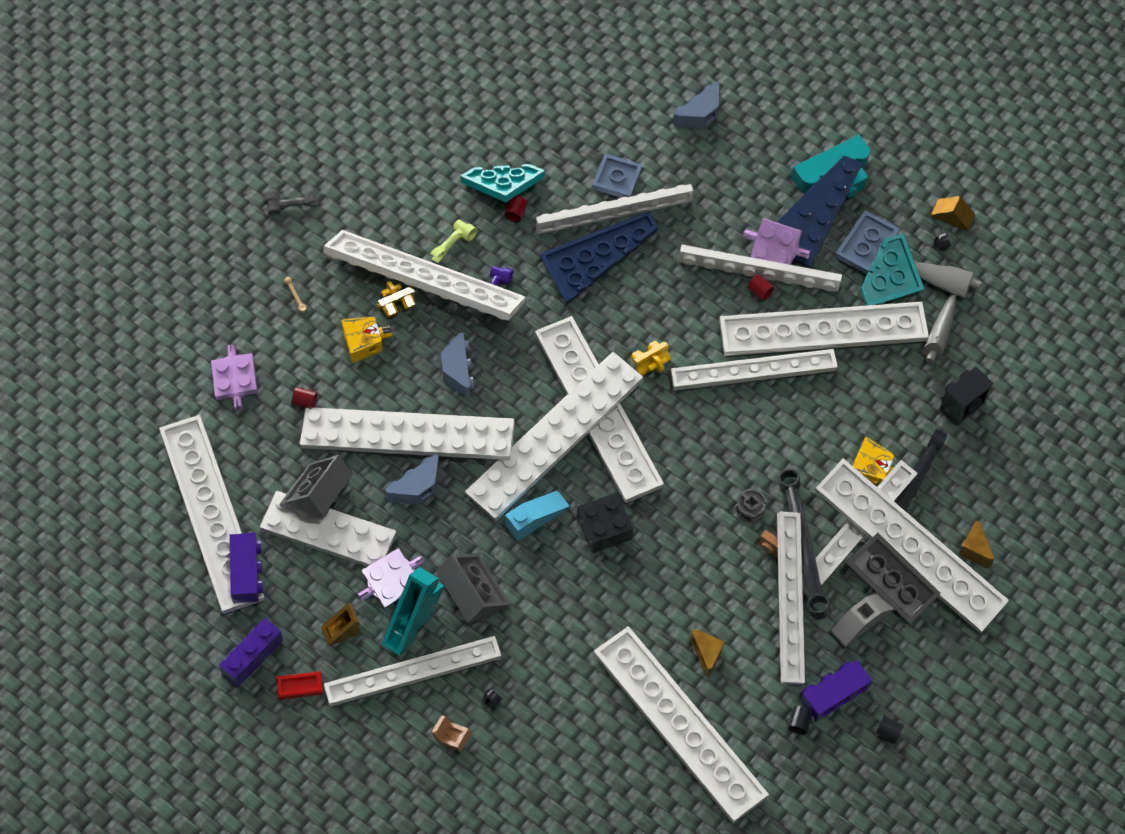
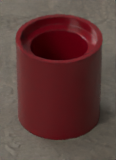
M517 195L510 199L504 213L505 217L512 222H520L528 204L527 200Z
M759 274L754 276L747 286L762 301L768 299L775 289L772 284Z
M296 387L292 395L291 404L312 409L316 404L317 392Z

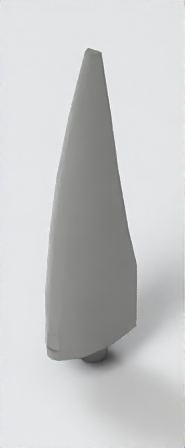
M914 261L921 279L957 296L965 298L970 287L978 290L981 287L982 282L974 280L972 272L957 267Z
M951 294L946 301L925 343L922 353L927 355L926 362L933 363L935 358L941 360L954 317L957 297L955 294Z

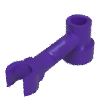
M493 265L490 271V277L493 279L490 284L498 286L499 283L509 285L513 278L514 270L507 267L503 269Z

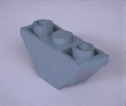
M716 81L711 86H706L699 95L693 96L683 107H678L674 112L673 125L675 127L704 128L715 120L719 108V83Z
M459 333L441 352L443 381L465 397H470V389H474L473 376L469 377L468 371L472 370L471 358H466V353H469V342L464 340V333Z
M434 454L432 457H426L418 467L408 470L398 481L391 482L385 489L386 500L394 503L419 505L436 492L439 469L438 455Z

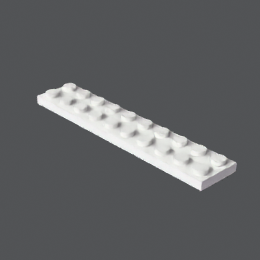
M341 230L324 245L323 253L330 255L332 258L347 261L351 265H358L370 272L385 275L389 279H396L406 285L418 287L425 292L440 295L444 299L459 302L463 306H470L482 313L494 315L501 320L509 321L525 302V296L344 230Z
M922 302L720 316L719 319L724 356L927 341L929 337Z
M572 316L535 331V337L566 394H569L599 365ZM619 403L588 435L624 502L628 503L663 488L664 483Z
M612 352L512 446L510 460H498L465 491L466 496L496 522L643 381V376Z
M306 408L300 447L305 449L428 456L437 454L438 456L510 460L515 421L511 418Z
M200 415L160 427L159 429L222 613L226 614L258 603L232 602L230 591L229 534L242 533ZM263 593L259 594V602L264 601Z
M844 458L815 488V492L866 536L871 538L878 532L941 592L938 598L979 633L986 628L1009 601Z
M629 626L594 650L593 654L732 823H735L768 798V792Z

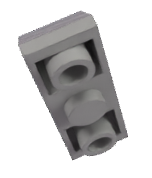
M879 593L867 596L842 617L832 628L831 633L844 647H847L894 611V608Z

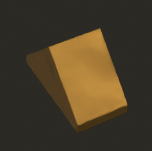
M961 196L938 199L930 217L968 231L975 213Z
M975 521L959 555L985 568H989L994 561V556L980 521Z
M347 603L321 626L329 646L361 634L359 621L351 603Z
M694 629L691 632L690 639L706 677H709L723 650L724 641Z

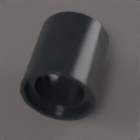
M794 706L788 730L795 734L806 735L813 715L812 710L803 706Z
M883 716L876 734L897 743L904 724Z

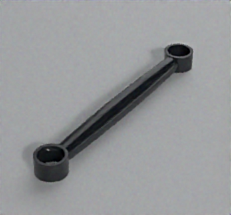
M938 429L934 431L927 448L913 468L917 475L894 501L905 512L948 434Z
M788 468L780 472L778 480L781 490L786 492L789 512L800 513L802 569L810 594L807 606L810 616L820 620L830 614L829 599L822 594L812 540L798 492L801 486L800 476L795 469ZM788 477L797 479L793 484L787 485L783 483V480ZM818 602L827 605L821 611H814L812 606Z

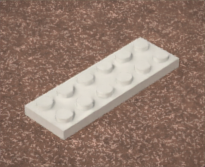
M276 491L260 525V531L366 567L388 555L396 536L395 530L328 508L329 511L324 517L308 520L281 508L279 504L286 494Z

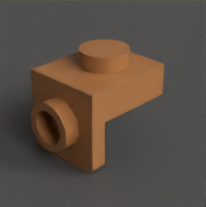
M765 530L760 537L759 545L764 552L773 554L778 558V538Z
M443 715L432 731V735L440 745L460 752L472 734L469 728L451 723Z

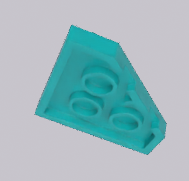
M522 164V168L510 169V165L494 166V170H482V167H474L461 175V183L507 202L545 178V170L531 164Z
M904 233L883 240L860 288L866 306L880 305L924 290Z

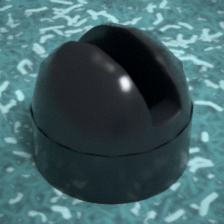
M945 232L935 237L934 245L938 249L944 250L951 247L950 240Z
M488 688L483 696V703L487 704L489 702L488 707L490 708L496 707L503 700L490 688Z

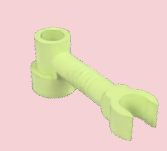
M457 220L453 226L455 232L441 246H438L431 252L434 256L432 260L437 263L441 262L446 252L459 238H463L468 242L472 241L477 234V228Z

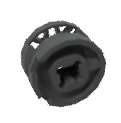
M756 489L744 490L738 496L736 514L741 520L748 523L761 520L766 509V497Z

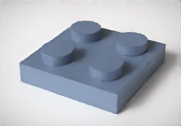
M604 154L592 184V189L620 198L631 197L640 176L642 164Z

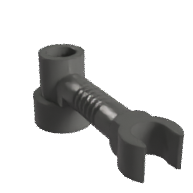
M268 191L264 194V202L267 205L269 215L279 214L280 208L303 205L310 207L318 206L317 194L314 193L302 198L280 200V193L277 191Z

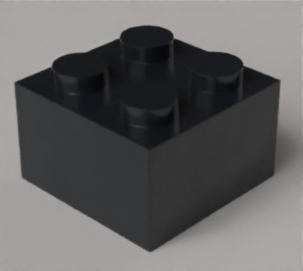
M976 366L970 371L965 370L960 375L958 381L955 383L952 381L944 389L945 394L941 398L942 403L939 410L958 426L986 403L993 382Z
M617 492L577 506V519L592 553L632 540L634 528Z

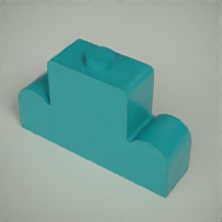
M857 135L793 166L791 179L801 192L806 193L845 155L862 163V167L847 197L851 198L859 191L865 189L868 175L863 168L867 165L870 149L861 136Z
M421 567L409 575L382 640V646L399 656L412 645L417 636V630L431 619L442 594L444 585L439 582V578Z

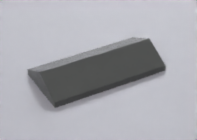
M878 532L847 562L910 624L941 594L933 584Z

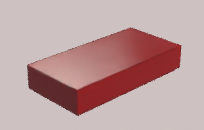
M321 671L276 676L279 700L323 695Z

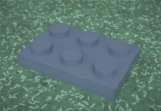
M865 210L837 250L835 258L867 274L883 240L898 235L900 228Z

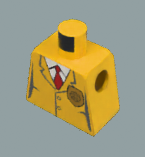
M374 317L341 320L342 331L352 363L381 352L383 350L382 339L392 337L390 325L378 327Z
M865 437L852 466L878 487L894 468L890 466L894 455Z

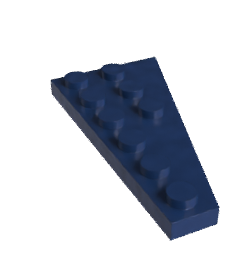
M844 155L777 221V223L802 231L799 239V248L810 251V254H808V259L796 255L793 259L794 262L811 269L862 167L861 162Z
M648 211L540 254V259L562 300L567 305L657 232L658 226Z

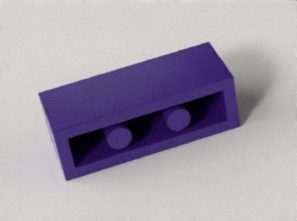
M256 533L229 534L230 591L232 602H259V594L263 593L262 580H259V574L262 573V560H258V554L262 553L261 540L257 541Z
M264 618L219 664L221 675L238 688L283 642L281 630Z
M857 660L852 663H844L835 674L829 673L816 686L811 684L803 690L801 703L804 707L812 710V717L815 722H818L870 689L873 680Z

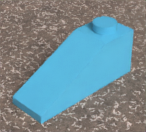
M555 491L525 502L505 515V526L514 538L519 541L569 509L570 506L561 494Z

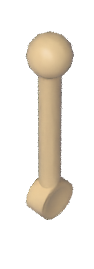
M286 277L284 283L289 286L299 305V312H306V305L302 304L292 285V279Z

